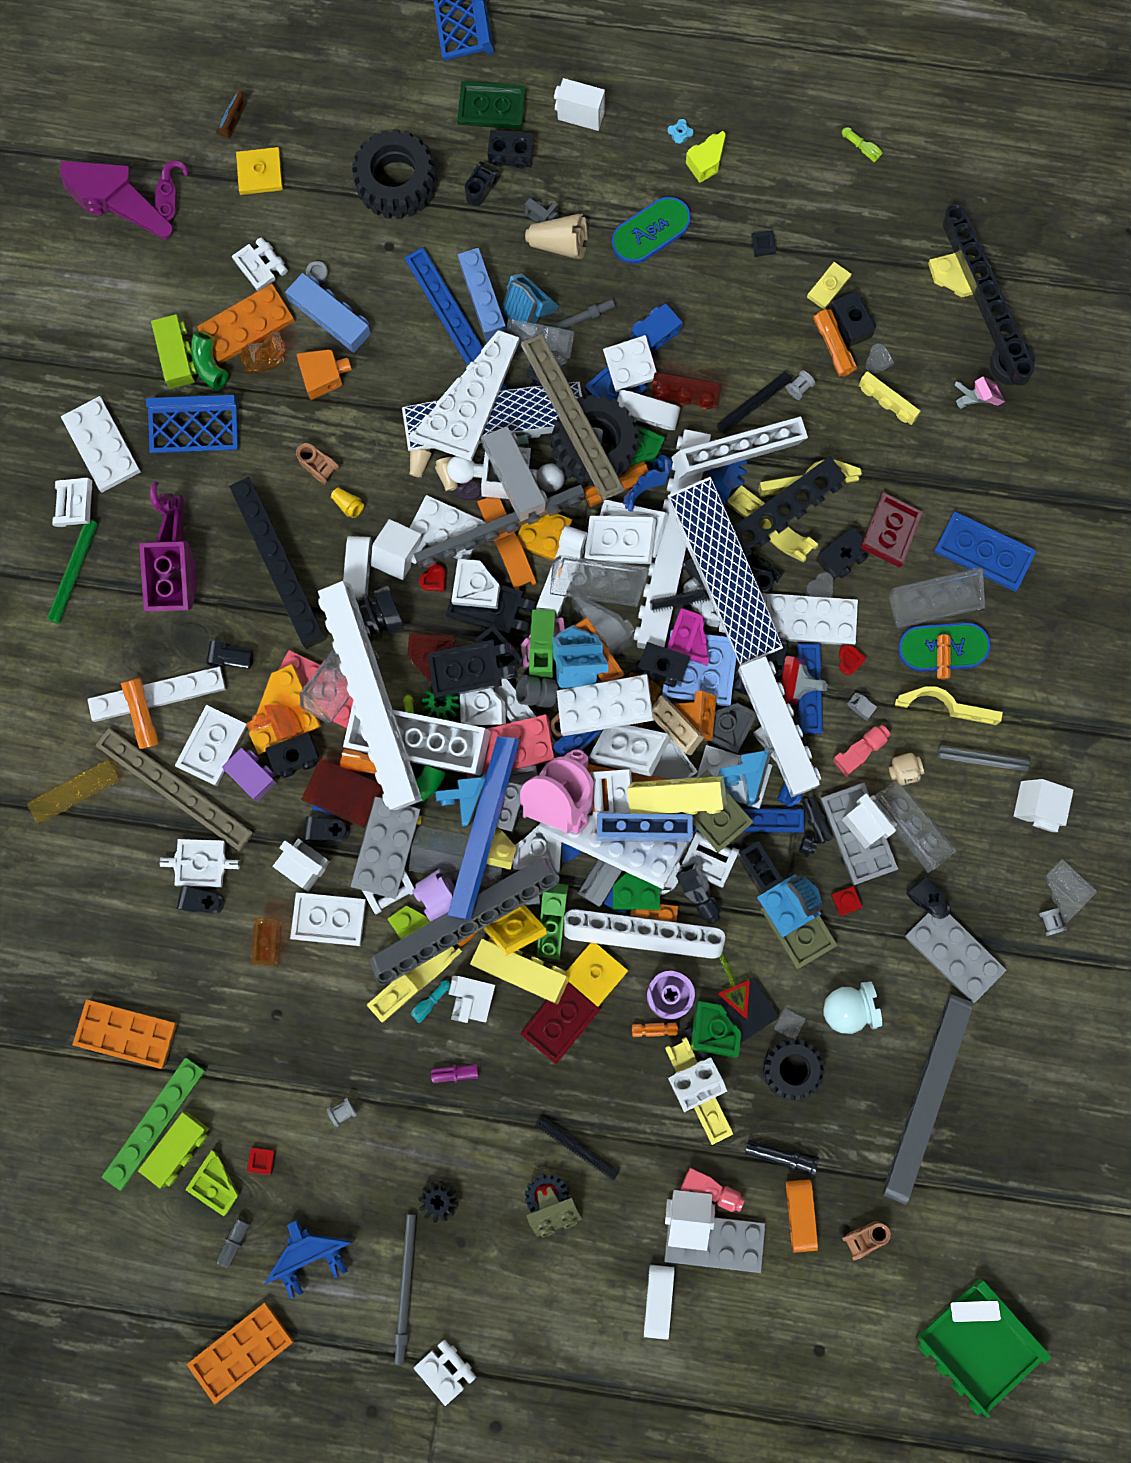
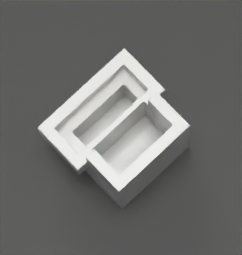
M389 519L372 545L371 566L403 580L411 568V562L417 563L414 553L426 548V543L421 541V533Z
M1044 779L1021 781L1013 817L1028 822L1034 821L1033 826L1050 832H1058L1059 826H1066L1073 789Z
M867 794L862 796L856 802L858 806L842 819L865 849L882 836L887 839L896 831L894 827L897 825L895 821H890L874 801L876 797L874 795L869 797Z
M297 839L293 846L286 841L283 842L280 849L284 852L273 867L309 892L317 879L325 872V868L330 861L300 839Z
M453 976L448 993L449 995L456 996L451 1020L465 1023L468 1022V1019L486 1022L495 985Z
M673 1190L672 1200L667 1199L665 1224L670 1225L668 1246L707 1251L710 1229L713 1230L715 1217V1205L712 1204V1194Z

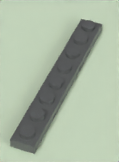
M578 485L547 498L545 512L536 515L535 511L529 513L528 519L521 522L516 512H513L414 553L418 567H431L436 564L437 560L442 558L450 559L456 556L457 552L464 549L466 551L472 550L478 546V543L485 540L491 542L502 533H513L520 528L519 526L526 523L529 525L534 524L546 515H556L561 512L562 508L567 506L575 507L584 500L583 488L581 485Z

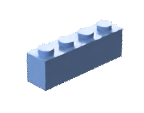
M475 248L458 254V259L485 341L488 343L498 330L506 333V326L479 248Z
M302 273L285 291L288 300L353 353L371 335L368 321L361 315L357 317L353 314V310L345 302L342 304L338 302L336 296L330 290H323L320 287V283L314 277L310 276L308 278Z
M597 814V841L691 842L693 838L692 814Z

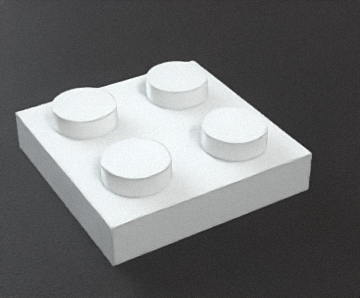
M646 335L603 349L616 393L620 392V390H627L659 379Z

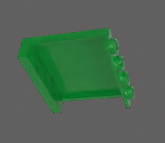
M978 1278L954 1302L998 1301L1000 1320L954 1322L950 1305L916 1339L920 1342L917 1346L927 1358L931 1355L937 1363L934 1367L941 1375L945 1377L948 1374L954 1381L951 1386L961 1397L965 1394L971 1400L968 1404L978 1416L982 1413L988 1419L990 1417L988 1412L1038 1364L1041 1362L1046 1364L1052 1357L990 1287Z

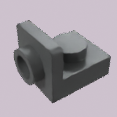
M531 198L524 204L525 215L536 223L559 217V204L556 202L548 210H546L542 203L539 201L535 202Z

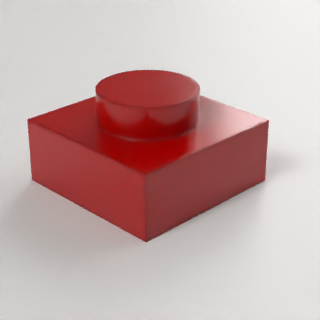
M854 886L831 895L840 917L862 908Z

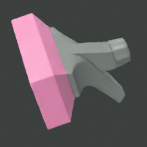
M981 377L976 380L974 390L968 389L961 382L956 381L955 386L966 394V396L956 400L960 409L975 403H991L998 406L1005 402L997 383L988 378Z

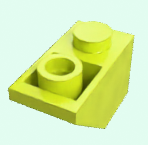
M724 131L719 134H712L700 145L692 146L686 154V164L699 183L718 173L725 142Z

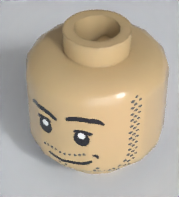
M913 753L894 757L892 759V766L888 767L891 779H896L901 786L920 781L921 775L924 774L920 757H916Z

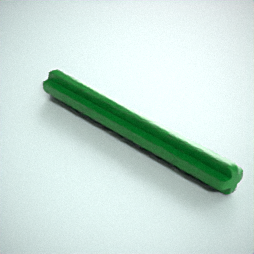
M90 519V523L83 524L47 616V620L52 623L59 624L98 526V523Z

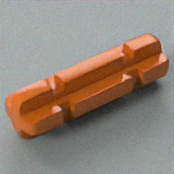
M946 634L939 635L937 638V645L939 646L937 648V666L939 667L937 677L944 680L949 679L951 676V669L949 668L951 665V647H949L951 637Z
M651 1023L644 1026L642 1024L632 1025L633 1037H642V1035H646V1037L665 1036V1034L676 1036L678 1034L677 1023H667V1025H664V1023Z

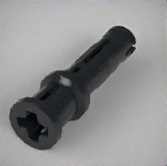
M748 1140L745 1155L787 1166L792 1172L795 1170L804 1172L812 1178L815 1176L819 1161L817 1156L812 1158L800 1154L797 1150L788 1152Z

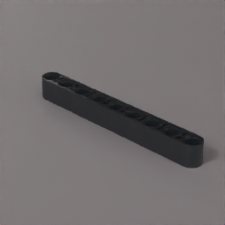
M958 204L951 205L946 210L943 228L1011 381L1015 385H1025L1029 382L1034 372V363L965 209ZM950 217H955L958 220H952ZM959 236H964L966 239H961ZM967 255H973L975 258H969ZM979 273L983 275V277H978L975 274ZM984 293H990L992 296H986ZM992 312H998L1000 316H996ZM1000 331H1006L1009 335H1004ZM1009 350H1015L1018 354H1011ZM1018 370H1024L1027 374H1021Z

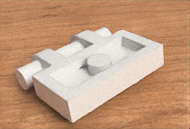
M262 237L256 241V244L259 246L257 249L254 250L248 244L232 256L234 262L257 291L276 280L272 274L273 271H278L281 276L288 272L284 266L285 262L281 257L276 256L271 244L265 242ZM263 256H266L270 261L266 265L261 260Z
M444 1339L438 1345L443 1354L438 1357L432 1350L414 1369L446 1406L464 1389L458 1380L464 1377L470 1384L476 1376L470 1370L472 1367L468 1362L464 1363L456 1353L457 1349L453 1345L450 1346ZM448 1359L457 1369L454 1374L444 1364Z

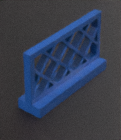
M433 0L441 53L444 61L485 51L486 54L494 53L486 0H471L472 3L467 10L460 7L463 0H457L456 3L450 0H440V2L439 0ZM445 3L452 6L447 15L440 12ZM456 10L464 13L459 22L451 19ZM468 17L475 20L470 29L463 26ZM448 22L455 25L450 34L443 31ZM459 29L467 33L462 41L454 38ZM471 36L478 39V45L469 47L466 43ZM451 41L458 44L454 51H446V47Z
M235 395L146 398L149 420V450L151 454L239 450L237 413L239 400ZM223 411H232V420L225 426L218 417ZM201 412H208L212 416L205 426L196 420ZM179 413H186L190 417L183 427L174 421ZM154 414H164L169 419L159 428L154 422ZM215 420L224 427L216 437L207 430ZM193 421L202 428L194 438L185 431ZM171 422L180 429L172 439L163 432ZM226 431L233 435V445H223L219 441ZM184 432L191 441L185 447H179L175 440ZM204 432L213 438L207 446H201L197 442V439ZM162 433L169 442L163 448H155V439Z

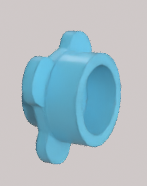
M679 119L677 124L668 127V133L672 135V139L677 144H681L688 137L693 136V129L686 125V120Z

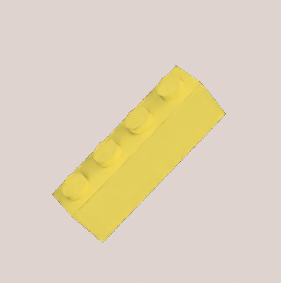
M724 776L632 782L627 787L630 814H675L683 812L684 814L694 815L698 811H707L709 814L721 812L727 804Z
M491 938L488 941L481 939L470 965L553 1003H559L569 981V978L564 975L566 971L556 966H552L551 969L544 967V961L531 956L530 960L522 957L523 952L520 950L506 956Z

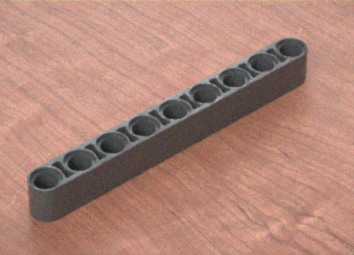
M540 858L478 894L470 921L450 917L447 912L374 955L370 959L369 964L377 983L385 985L393 982L557 885L560 878L551 860Z
M952 994L946 1000L883 1188L882 1196L905 1205L910 1198L972 1012L973 1002Z

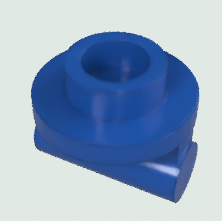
M784 782L777 800L788 807L798 804L802 799V794L791 798Z

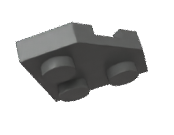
M738 703L715 710L713 739L710 742L734 754H738L757 716L756 712Z

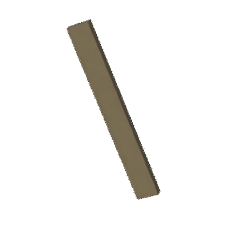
M540 334L522 341L521 346L602 500L623 492L624 487L544 336Z
M108 728L95 745L241 852L254 833L112 729Z

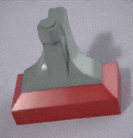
M786 656L781 680L785 695H783L785 703L796 705L798 700H801L802 696L807 692L827 691L828 684H826V681L813 678L809 674L804 660Z

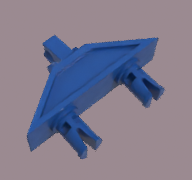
M298 1220L287 1224L291 1237L287 1238L289 1246L284 1250L264 1285L279 1278L283 1280L290 1299L295 1297L294 1289L298 1295H301L304 1291L295 1274L297 1272L296 1269L321 1257L323 1259L326 1258L333 1277L336 1278L339 1276L338 1268L342 1274L348 1272L339 1253L341 1251L340 1248L354 1241L315 1234L310 1235L308 1229L303 1231Z

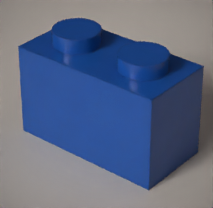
M665 303L661 307L654 308L650 312L649 317L644 321L639 320L634 324L631 339L646 335L652 355L682 331L683 322Z

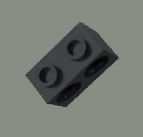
M490 130L487 153L489 164H493L496 167L506 165L519 169L531 168L534 148L533 133ZM498 148H503V149H504L503 151H500V152L496 151V149H498ZM525 150L524 153H518L517 151Z

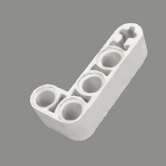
M565 525L560 537L557 555L536 610H555V619L559 618L586 548L587 532Z

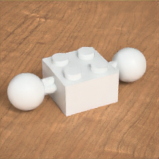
M518 447L520 452L524 451L528 459L527 466L529 468L531 448ZM486 452L484 465L475 464L473 460L470 461L458 456H454L449 461L447 472L454 482L467 483L473 477L482 478L481 496L509 499ZM545 464L539 470L529 469L535 472L538 486L546 492H555L564 484V472L559 470L556 464Z

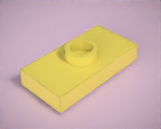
M833 262L808 293L807 298L825 310L851 278L852 274Z

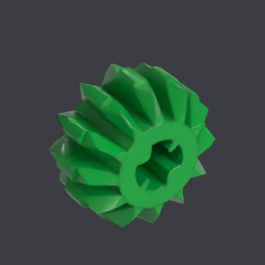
M426 691L429 698H422V703L426 704L422 709L423 712H429L427 717H435L437 719L444 717V720L449 721V714L454 718L457 716L453 710L460 709V705L456 703L460 700L459 695L435 699L431 691ZM437 701H440V702H443V701H444L445 704H446V706H445V707H442V706H439V707H438Z

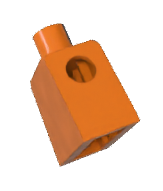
M332 350L296 354L310 400L341 387L343 384L340 374L352 370L349 359L344 358L336 361Z

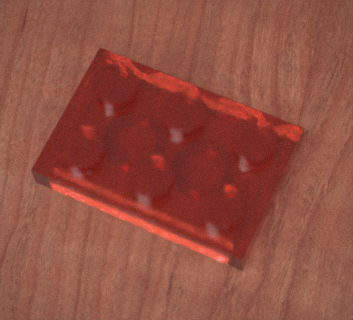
M655 372L652 397H656L660 401L673 400L681 405L695 404L703 409L717 408L721 384Z
M320 758L301 800L365 828L369 820L374 798L380 796L383 788L377 782Z

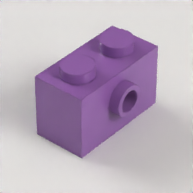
M240 748L222 768L252 799L258 802L277 784L273 779L275 774L266 765L262 768L257 763L259 758L251 750L246 752Z

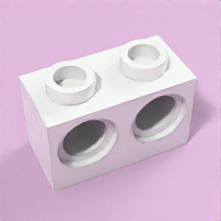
M711 1057L699 1061L696 1065L684 1071H679L668 1078L684 1112L727 1092Z

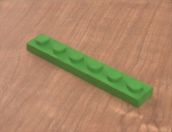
M189 1058L183 1060L103 1174L102 1178L118 1190L123 1191L206 1070Z

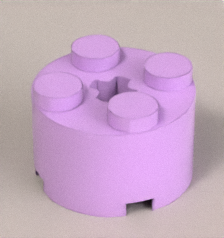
M441 869L416 883V888L412 890L416 899L419 902L422 901L426 906L424 912L431 922L449 911L455 890L452 881L449 878L444 880L441 876L444 874Z
M665 971L653 978L647 990V1002L650 1009L657 1016L664 1019H677L685 1015L691 1009L695 998V991L691 981L685 975L676 971ZM667 989L677 993L673 1002L664 997L667 994Z

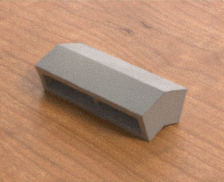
M598 859L577 894L600 908L623 870Z

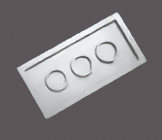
M100 396L61 416L101 493L141 472Z
M767 593L766 607L778 637L787 638V641L855 646L858 600Z
M647 674L557 691L560 728L563 736L654 720Z

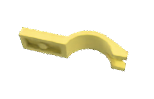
M821 460V461H819V462L814 463V464L806 471V473L809 472V471H810L811 469H813L814 467H816L818 464H820V463H821L822 461H824V460ZM834 460L847 477L845 479L846 483L859 481V476L862 474L860 468ZM803 475L760 482L758 489L760 498L779 494Z
M742 485L727 501V505L744 518L765 504ZM768 519L760 520L762 528H771V522ZM789 527L780 534L775 531L769 536L771 538L770 542L778 549L802 562L806 560V555L813 548L816 549L818 547V543L813 539L802 537Z
M923 687L899 695L895 701V706L907 708L917 697L933 696L944 702L949 709L951 717L997 725L1001 722L1003 713L958 704L946 690L938 687Z
M450 947L394 980L371 1000L367 1006L384 1023L418 991L443 972L462 951L459 948L455 950L453 947Z
M686 1037L682 1039V1043L672 1048L670 1046L665 1047L676 1073L698 1063ZM716 1097L694 1107L712 1145L733 1135Z

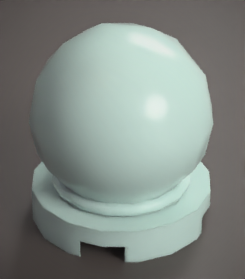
M862 982L859 990L853 987H840L825 999L824 1017L832 1029L840 1033L853 1034L862 1030L866 1024H869L871 1029H877V1027L882 1026L880 1009H875L873 998L877 997L872 982Z

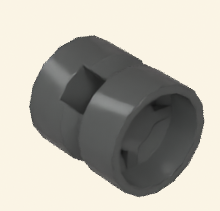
M522 675L517 682L516 699L522 705H537L539 707L551 708L557 699V682L552 678Z

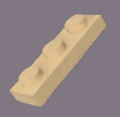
M660 695L652 706L655 722L685 754L692 755L704 739V736L667 697Z

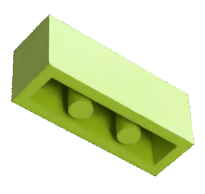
M177 314L152 320L151 323L163 375L168 387L172 389L196 383L194 375L197 372L189 357L191 345L189 341L185 340L184 336L188 334L185 322H181Z
M182 1112L138 1172L160 1189L166 1186L170 1187L179 1175L176 1173L180 1167L187 1166L193 1158L191 1153L196 1146L200 1148L207 1140L208 1136L206 1133L209 1128L189 1112Z

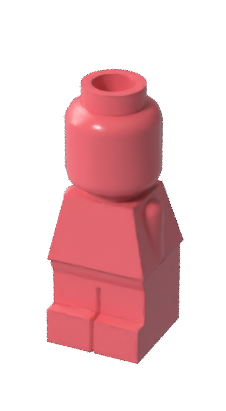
M875 726L863 735V739L850 746L846 753L842 755L840 752L832 761L847 778L863 765L872 751H877L884 746L891 734L885 726Z
M689 1167L681 1190L712 1194V1201H717L719 1207L730 1212L735 1210L741 1211L745 1198L741 1197L739 1191L728 1186L722 1188L709 1175Z

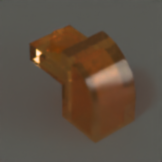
M279 331L270 332L263 343L246 344L239 354L245 374L263 373L282 365L285 362L283 357L285 343L281 339Z
M265 705L267 715L265 712L252 716V721L246 723L249 732H255L272 726L277 741L285 740L304 732L297 714L285 705Z

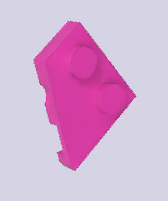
M681 608L667 649L691 656L690 661L708 666L709 659L703 616Z

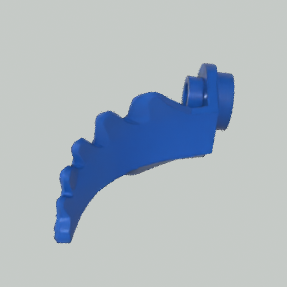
M659 455L654 461L653 470H649L644 476L639 477L637 483L623 497L625 509L633 512L634 502L640 493L652 487L665 485L672 468L670 458H667L665 455Z
M747 460L707 471L724 507L727 504L731 490L744 484V480L739 478V476L745 475L747 471L740 466L746 465Z

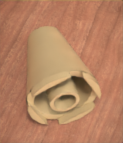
M575 214L531 224L529 229L526 230V242H529L531 247L575 259H582L586 252V247H582L583 242L587 240L588 236L586 219L582 217L583 214Z

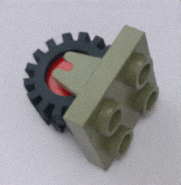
M547 1173V1176L540 1174L539 1179L534 1177L532 1179L533 1183H528L527 1185L528 1191L525 1190V1202L531 1214L526 1216L529 1225L537 1237H548L555 1233L554 1230L562 1227L565 1229L571 1228L577 1224V1221L582 1220L579 1210L573 1199L570 1198L565 1183L558 1176L555 1175L553 1177L549 1173Z

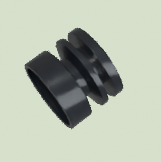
M388 585L374 590L375 601L373 602L370 601L366 593L362 594L365 605L361 606L358 597H355L370 642L374 641L371 633L373 630L376 631L379 639L382 638L381 627L386 626L391 635L405 630Z

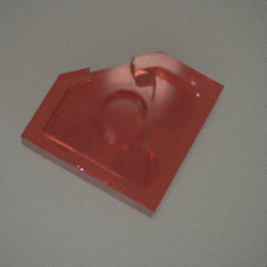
M409 634L407 656L423 676L432 682L427 653L454 648L455 637Z

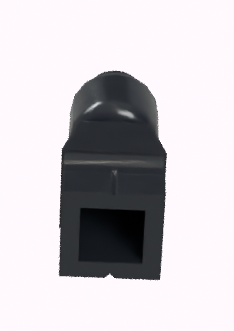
M700 860L680 867L676 878L684 894L696 904V909L701 918L707 920L708 924H711L720 919V907L715 898L710 896V886L707 877L701 871L703 866Z

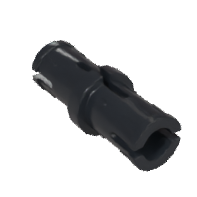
M811 796L809 800L812 807L807 798L801 802L810 819L808 823L815 831L818 843L823 844L826 842L822 833H824L827 841L832 840L833 837L826 825V816L820 811L816 797Z

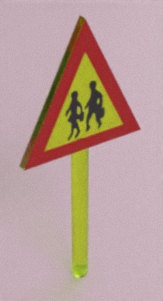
M722 953L719 958L731 988L718 993V995L747 1019L750 980L736 986Z

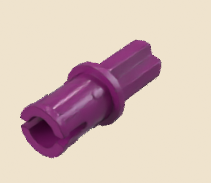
M453 1064V1067L435 1068L431 1070V1079L433 1083L447 1081L458 1083V1080L478 1079L477 1064L464 1066Z

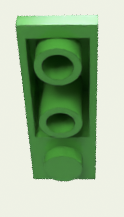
M532 610L529 657L530 676L553 678L552 637H554L555 610Z
M557 883V885L543 893L540 922L546 928L547 935L538 939L536 957L560 960L568 885Z

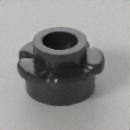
M804 835L802 838L799 852L805 854V857L814 854L818 841H815L814 835L811 837Z

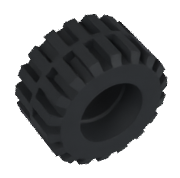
M786 1040L776 1044L769 1050L763 1062V1075L765 1076L766 1084L773 1093L788 1100H801L810 1097L811 1094L818 1090L817 1088L822 1085L825 1070H823L824 1061L821 1060L820 1053L813 1048L814 1046L802 1040ZM791 1055L802 1058L807 1065V1075L798 1084H789L780 1075L781 1062Z

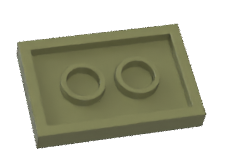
M706 770L698 778L713 777V775ZM727 791V804L721 812L709 814L707 811H698L697 814L692 815V824L717 853L753 823Z
M763 908L760 909L796 970L838 946L820 916H817L782 938Z

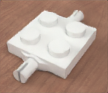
M178 839L177 852L174 858H160V867L174 868L175 886L222 888L225 869L239 870L240 868L239 865H231L240 864V860H226L225 841Z

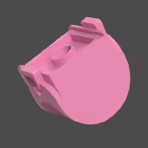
M572 750L564 757L554 758L544 766L539 776L532 777L523 785L520 792L523 818L529 817L565 831V834H568L571 830L573 833L579 834L588 825L587 815L591 813L594 805V781L587 770L588 756L582 750Z

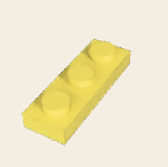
M868 371L864 374L859 386L866 395L876 398L883 408L892 410L902 422H908L912 425L916 421L920 413L919 409Z

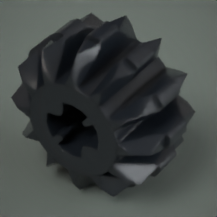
M444 1181L439 1182L438 1189L435 1183L431 1182V1191L425 1187L422 1189V1192L427 1197L422 1196L418 1198V1201L426 1202V1205L419 1207V1210L424 1211L427 1209L429 1211L425 1214L424 1218L428 1219L434 1214V1223L438 1222L439 1215H441L443 1222H446L448 1220L446 1212L451 1216L455 1215V1211L450 1206H459L458 1202L451 1201V1199L458 1196V1193L455 1192L451 1195L448 1193L453 1187L451 1184L444 1190ZM437 1195L441 1196L442 1201H445V1204H442L440 1208H436V1203H433V1198L436 1199Z

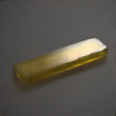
M107 759L27 803L36 823L41 824L118 782L120 778L111 761Z

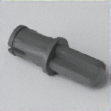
M239 1218L236 1219L229 1236L224 1239L226 1242L216 1260L219 1265L226 1268L230 1266L238 1248L242 1247L241 1242L248 1227H250L248 1222Z

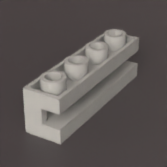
M508 426L484 435L483 448L521 522L528 519L529 513L535 511L536 515L545 512L547 497L543 489L539 490L536 484L538 480L533 470L530 471L527 466L528 459L524 451L520 452L518 448L517 436L514 432L511 433Z

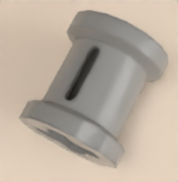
M801 370L799 376L792 383L786 385V389L793 398L800 400L803 397L802 394L809 387L815 385V381L809 373Z
M1060 908L1039 913L1047 929L1046 936L1067 930L1063 926L1059 915Z
M348 1097L339 1105L326 1109L336 1128L344 1120L351 1116H357V1112Z

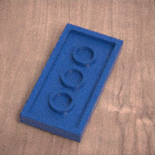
M954 511L934 553L1016 592L1036 550Z

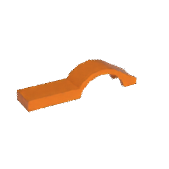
M487 497L477 501L486 524L507 515L500 498ZM515 532L500 534L493 541L503 559L514 589L520 590L519 586L531 582L532 586L536 585L532 570Z

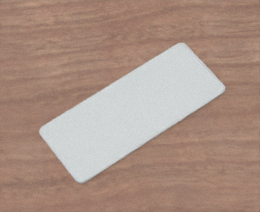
M998 1301L951 1303L954 1322L1001 1319Z

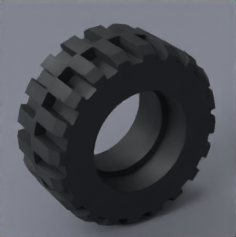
M393 129V132L390 133L387 130L381 131V135L376 136L374 134L369 137L370 141L368 143L364 141L360 145L361 151H356L355 161L352 163L356 190L367 209L371 208L372 213L376 215L382 213L383 217L391 219V216H396V219H403V215L408 214L410 217L415 215L414 211H422L425 208V202L430 203L432 200V193L436 191L437 187L435 162L428 145L423 144V140L418 136L413 138L411 132L405 131L401 133L400 130ZM390 163H405L415 170L408 182L397 187L384 186L375 180L377 173Z
M587 395L585 400L583 397L576 398L591 427L605 431L613 440L615 448L606 455L618 478H620L621 474H625L629 469L639 446V429L634 427L636 424L634 417L628 416L629 410L625 406L621 408L618 406V401L613 399L611 402L607 400L606 396L601 395L600 398H595V395ZM557 417L550 440L551 454L553 459L557 460V467L559 470L564 469L566 471L565 476L569 479L574 477L577 479V483L582 484L584 481L588 482V486H595L560 418Z

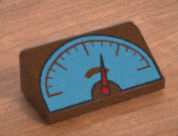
M241 90L232 96L216 130V134L231 138L247 103Z

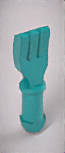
M447 980L442 981L437 989L428 996L427 1000L421 1001L415 1006L411 1016L418 1023L424 1020L434 1004H437L445 992L449 991L450 982Z

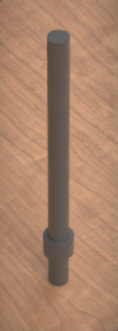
M612 299L597 306L593 304L583 312L520 338L517 349L522 348V341L542 334L545 338L589 318L595 319L600 316V313L614 308L615 304Z
M407 1214L398 1325L397 1333H394L393 1343L396 1344L395 1365H404L405 1345H408L409 1334L406 1333L416 1215Z

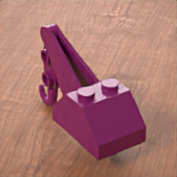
M171 160L163 166L162 175L156 185L155 209L131 186L128 166L61 161L60 174L64 189L86 212L92 215H102L111 211L166 240L172 236V226L169 221L175 215L176 190L170 176L171 169L179 167L183 170L185 176L188 175V169L185 164L177 160Z
M155 481L151 486L150 499L152 506L156 511L164 514L156 542L139 543L144 611L190 610L193 607L197 588L196 562L188 541H183L184 499L182 495H173L172 493L160 494L158 497L157 486L159 483Z

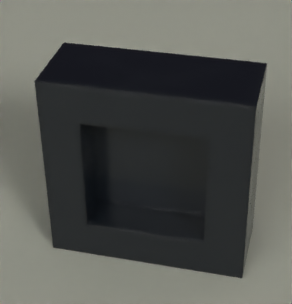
M773 230L751 233L754 257L776 254Z

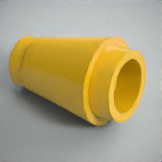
M336 488L332 492L331 498L347 517L356 518L361 514L364 504L360 498L340 488Z

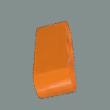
M811 1180L786 1181L793 1253L818 1251Z

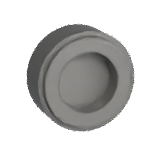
M311 262L306 268L308 278L312 276L320 284L328 279V269L323 262Z

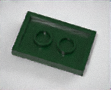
M461 81L457 117L458 125L522 129L525 86Z

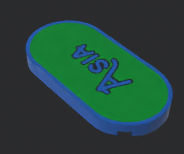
M663 197L620 224L612 235V250L615 256L622 262L639 264L682 237L687 232L690 223V211L687 205L677 198Z
M972 623L916 626L907 630L898 644L900 660L910 669L917 672L938 670L937 648L939 646L937 645V638L942 634L950 635L951 644L949 646L951 647V665L949 667L951 670L977 667L987 658L990 651V640L987 633L981 627Z

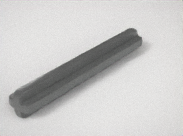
M940 745L937 753L938 757L942 759L1027 771L1030 766L1028 758Z

